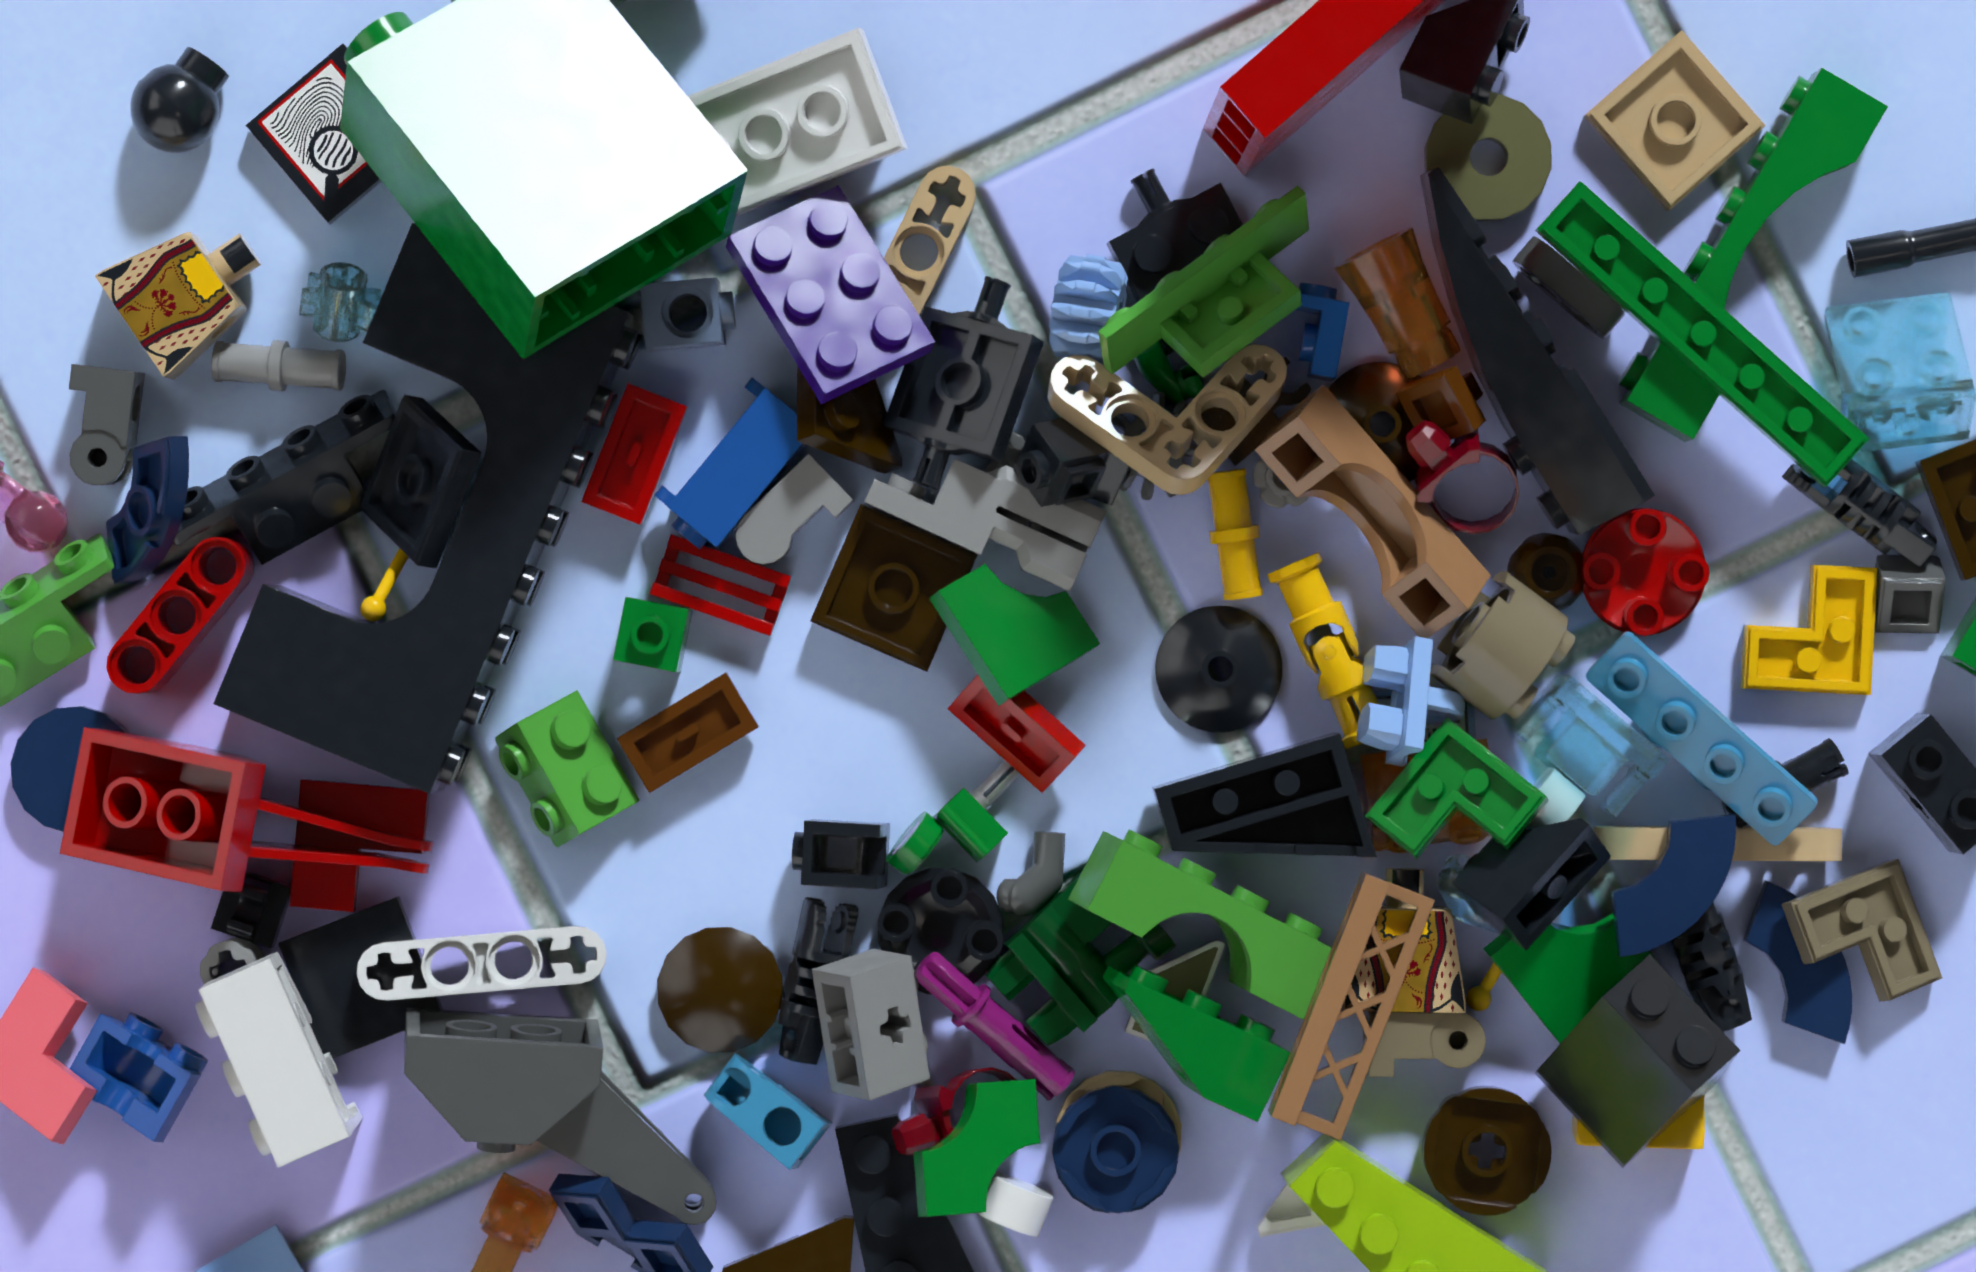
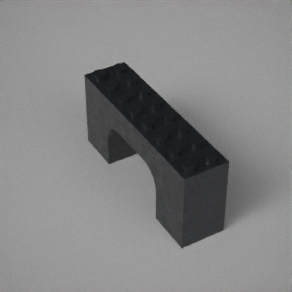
M412 223L362 343L454 381L474 398L485 421L487 443L485 455L429 591L416 607L397 619L382 623L371 622L285 586L262 584L213 704L429 794L444 790L446 784L451 785L452 782L457 784L462 777L472 752V748L463 745L470 725L483 724L496 694V689L487 686L495 665L508 664L518 642L521 630L512 627L520 605L531 607L542 584L545 571L536 568L544 546L556 547L566 526L570 512L561 509V505L570 485L577 488L582 486L592 463L594 453L585 449L594 426L605 429L616 405L618 394L610 390L619 367L626 370L630 369L640 347L643 335L634 330L638 320L629 312L611 306L525 359H522L418 226Z

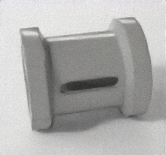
M237 937L211 946L207 955L200 963V977L205 984L222 976L220 964L229 960V951H231L234 960L245 959L246 964H250L265 957L262 948L255 943Z

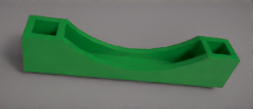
M1820 68L1811 74L1808 80L1798 76L1779 107L1780 110L1788 114L1776 136L1766 131L1761 137L1747 162L1748 165L1756 169L1744 190L1736 186L1731 189L1715 216V220L1724 225L1711 246L1703 241L1698 245L1683 273L1722 308H1725L1730 283L1746 247L1766 219L1796 191L1820 177L1855 163L1888 106L1824 68ZM1657 339L1647 356L1638 351L1636 352L1618 382V385L1627 389L1619 404L1684 442L1695 438L1719 397L1711 387Z

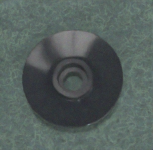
M1208 606L1186 614L1165 634L1156 656V682L1165 704L1180 720L1194 728L1207 732H1231L1252 724L1270 708L1278 694L1282 681V657L1274 636L1255 616L1235 607ZM1219 656L1227 658L1232 665L1230 677L1222 682L1214 681L1208 674L1210 661Z

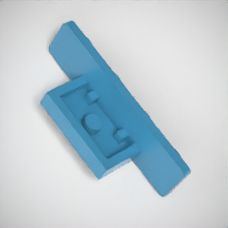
M1624 632L1589 668L1586 673L1587 681L1636 723L1652 743L1665 749L1689 771L1698 784L1712 791L1771 845H1779L1815 810L1818 800L1808 789L1633 633Z

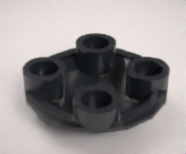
M927 868L905 877L887 895L878 916V944L883 951L911 956L914 971L930 953L938 952L975 984L990 970L1003 947V916L994 895L976 877L955 868ZM918 983V990L920 992L925 993L927 995H932L920 983Z

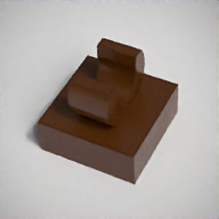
M1457 365L1409 382L1396 393L1414 427L1424 420L1435 423L1450 437V440L1474 432L1486 421L1476 402L1483 395L1481 388L1471 371L1462 376Z

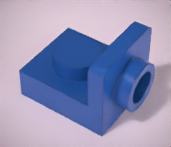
M1301 282L1299 289L1301 290L1302 305L1296 311L1318 314L1317 325L1305 323L1298 360L1310 362L1307 377L1332 382L1337 376L1350 302L1336 300L1338 290L1336 288Z

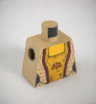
M186 232L102 270L95 275V278L162 376L174 380L182 375L247 311L246 305L232 285L259 267L261 262L240 233L210 253L197 235Z
M1386 868V881L1424 895V869ZM1388 895L1385 896V905L1381 906L1375 921V926L1382 942L1407 932L1416 906ZM1432 907L1392 1012L1466 1013V1001L1453 915L1448 907ZM1371 934L1364 950L1375 946ZM1402 944L1386 950L1393 966ZM1379 954L1359 962L1351 983L1358 1002L1375 996L1385 989L1389 975ZM1346 995L1342 1009L1352 1006L1348 995ZM1378 1004L1362 1011H1376Z

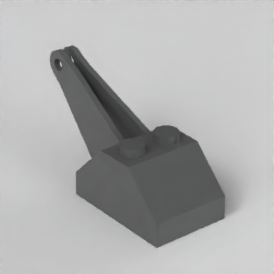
M406 1008L404 1074L465 1142H477V1149L485 1152L510 1153L515 1151L516 1145H531L538 1141L598 1175L609 1177L613 1183L661 1208L683 1223L689 1225L702 1224L714 1214L717 1201L711 1182L602 1071L603 1043L598 1019ZM691 1194L701 1196L700 1201L696 1204H688L685 1202V1199Z

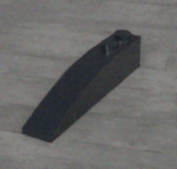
M1439 167L1432 168L1420 175L1432 244L1450 309L1473 369L1502 427L1510 438L1502 443V446L1517 471L1522 476L1531 471L1544 493L1536 497V500L1549 522L1556 530L1565 525L1570 533L1580 535L1654 497L1655 494L1575 368L1570 371L1563 363L1557 366L1551 355L1556 352L1553 344L1554 337L1542 319H1537L1530 309L1522 312L1516 302L1522 297L1519 285L1505 264L1496 255L1493 254L1488 258L1482 246L1487 244L1484 233Z

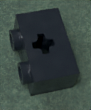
M1916 713L1868 754L1949 852L1964 855L1976 845V768L1931 714Z

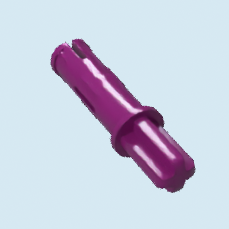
M938 952L930 953L918 965L914 972L917 982L953 1013L951 1022L955 1026L960 1027L964 1025L968 1030L972 1031L998 1057L1026 1080L1036 1079V1090L1047 1101L1052 1100L1054 1095L1057 1097L1067 1088L1075 1075V1069L1057 1057L1039 1041V1038L989 996L991 988L986 984H981L978 987L975 986Z

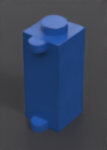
M753 377L744 387L757 398L675 496L663 485L655 493V496L678 515L671 526L698 549H701L707 541L715 547L721 548L737 529L744 515L761 500L806 445L797 441V413Z

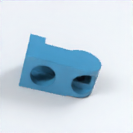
M734 1054L704 1093L705 1098L716 1109L789 1170L799 1168L833 1123L815 1108L809 1107L783 1085H777L764 1072L738 1054Z

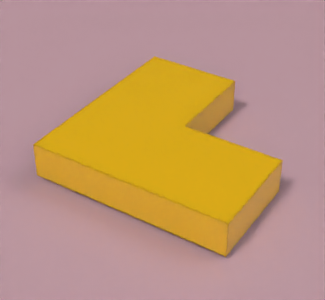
M1810 565L1807 628L1744 625L1740 688L1871 695L1878 568Z

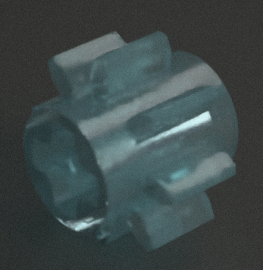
M345 262L330 263L321 269L320 274L315 272L309 273L307 287L302 288L299 315L314 317L313 331L320 337L333 342H348L357 338L361 331L367 332L381 299L382 292L378 288H367L368 274L360 267Z

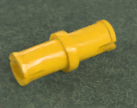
M1246 468L1214 472L1207 479L1215 530L1209 531L1210 544H1217L1224 591L1222 594L1223 600H1237L1264 595L1260 584L1254 540L1260 538L1259 524L1252 525L1245 477L1247 475Z

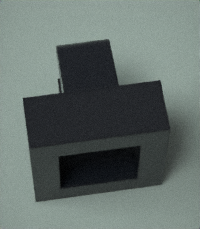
M246 871L242 892H222L210 929L270 949L274 948L290 902L291 886Z

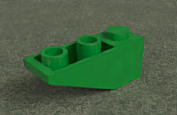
M1134 964L1129 975L1108 965L1103 978L1181 1083L1203 1098L1258 1122L1290 1055L1289 1051L1271 1041L1276 1030L1242 1013L1236 1024L1218 1016L1222 1008L1221 1004L1190 989L1187 990L1183 999L1165 992L1169 981Z

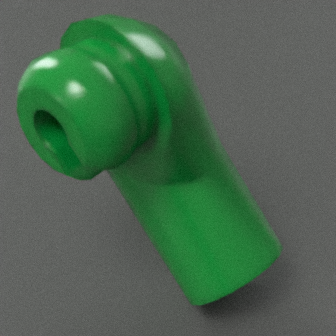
M1160 340L1134 358L1140 374L1158 392H1164L1165 400L1170 404L1177 405L1182 400L1186 402L1188 399L1195 398L1204 388L1200 375L1189 364L1182 366L1176 371L1173 370Z

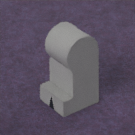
M808 454L744 515L737 526L735 535L737 547L743 556L754 563L763 565L777 563L785 558L792 548L793 536L823 507L837 519L855 501Z

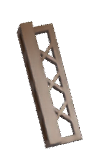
M1361 871L1268 1108L1271 1117L1293 1126L1296 1123L1338 1140L1342 1139L1435 902L1434 899ZM1388 895L1416 906L1407 932L1382 942L1376 929L1375 921L1385 896ZM1371 934L1375 946L1364 950ZM1402 944L1393 966L1386 950ZM1379 954L1389 975L1385 989L1375 996L1358 1002L1351 983L1359 962ZM1346 995H1348L1352 1006L1341 1010ZM1378 1004L1369 1027L1362 1010ZM1356 1013L1366 1036L1361 1050L1335 1062L1327 1045L1335 1023ZM1324 1054L1328 1066L1317 1070ZM1355 1064L1345 1086L1339 1070ZM1330 1074H1333L1342 1095L1332 1122L1302 1110L1312 1082Z

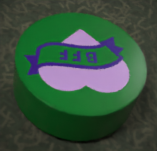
M924 811L897 840L890 850L886 862L903 875L911 874L926 859L940 840L944 832L943 825Z

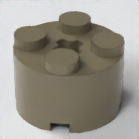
M1501 571L1491 578L1500 587L1490 597L1480 591L1469 610L1453 621L1437 647L1439 651L1446 655L1442 666L1431 662L1430 671L1432 677L1451 691L1461 694L1467 703L1490 720L1496 719L1504 713L1513 719L1521 716L1537 694L1538 688L1532 685L1547 663L1552 667L1558 665L1567 655L1576 639V636L1567 630L1568 617L1507 571Z

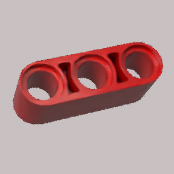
M211 537L202 540L191 550L114 644L108 654L106 669L109 679L117 688L126 693H151L160 690L172 679L250 583L254 575L255 563L252 553L245 544L235 539ZM224 547L235 557L237 563L236 572L227 583L218 584L208 575L206 569L207 560L215 550ZM180 597L189 600L196 612L192 628L182 634L173 631L166 619L170 603ZM140 646L149 650L155 660V671L151 678L144 683H138L133 680L126 669V660L130 652Z

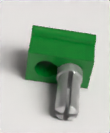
M1003 761L976 789L973 788L968 792L965 788H962L933 816L976 863L982 860L1008 834L987 810L1020 776L1019 772L1014 769L986 797L983 796L1011 767L1006 761Z

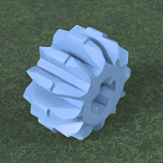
M1086 254V257L1070 255L1063 263V266L1059 269L1057 284L1054 286L1051 318L1048 326L1050 329L1048 342L1055 356L1065 358L1072 355H1083L1103 364L1098 330L1105 326L1108 319L1115 312L1125 308L1128 294L1126 290L1128 277L1121 263L1108 261L1106 257Z

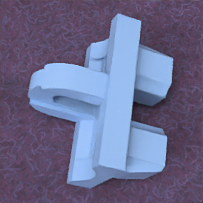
M1414 636L1404 647L1375 645L1365 655L1362 678L1364 685L1392 690L1390 706L1368 702L1361 709L1356 740L1377 749L1386 750L1385 764L1404 767L1407 764L1408 754L1421 752L1424 749L1426 724L1441 725L1446 717L1452 722L1464 717L1465 701L1461 694L1429 686L1433 639Z

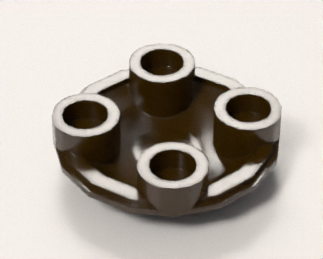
M708 927L685 936L667 954L657 978L658 1005L667 1026L686 1044L709 1053L736 1052L756 1043L775 1023L783 998L782 974L773 951L763 945L755 936L733 927Z

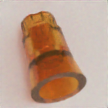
M1413 226L1376 242L1333 267L1358 300L1375 327L1388 354L1394 353L1398 366L1407 379L1440 365L1461 351L1455 335L1447 326L1451 323V320L1437 295L1424 264Z

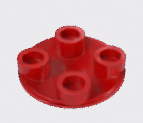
M1630 509L1602 523L1593 532L1582 553L1584 560L1582 566L1583 594L1590 608L1610 627L1621 632H1631L1634 635L1649 636L1659 634L1680 624L1697 606L1710 575L1709 565L1705 560L1703 549L1692 530L1677 517L1657 509Z

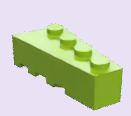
M1321 1134L1280 1173L1289 1187L1370 1272H1548L1541 1265L1515 1251L1500 1239L1481 1227L1474 1225L1449 1209L1445 1204L1397 1176L1396 1173L1342 1139L1338 1140Z

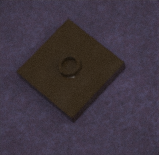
M860 504L810 622L928 672L947 628L929 598L940 589L970 573L978 555Z

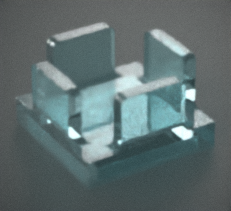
M1556 674L1540 693L1542 696L1511 732L1519 741L1527 742L1557 708L1561 712V718L1536 746L1534 756L1548 768L1551 767L1558 770L1579 790H1585L1590 795L1599 794L1622 765L1628 768L1627 774L1598 807L1606 815L1613 818L1624 809L1649 779H1654L1670 760L1571 675Z

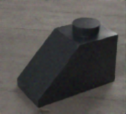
M1579 818L1525 829L1508 850L1491 838L1479 853L1473 855L1466 862L1463 870L1452 881V884L1478 917L1527 951L1609 860L1611 855L1591 826Z

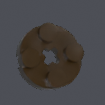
M1496 1086L1470 1087L1457 1094L1445 1097L1427 1122L1423 1133L1421 1149L1423 1165L1434 1188L1456 1208L1483 1216L1505 1214L1517 1208L1516 1205L1526 1201L1532 1193L1535 1194L1547 1177L1552 1154L1550 1135L1537 1111L1516 1093ZM1482 1133H1493L1494 1143L1504 1146L1502 1158H1492L1489 1168L1478 1167V1157L1469 1154L1470 1143L1480 1142Z

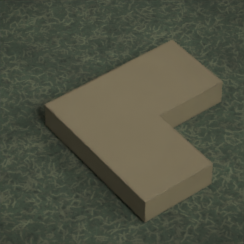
M1899 859L1887 860L1781 904L1803 964L1818 962L1858 945L1879 1002L1893 1000L1943 978Z

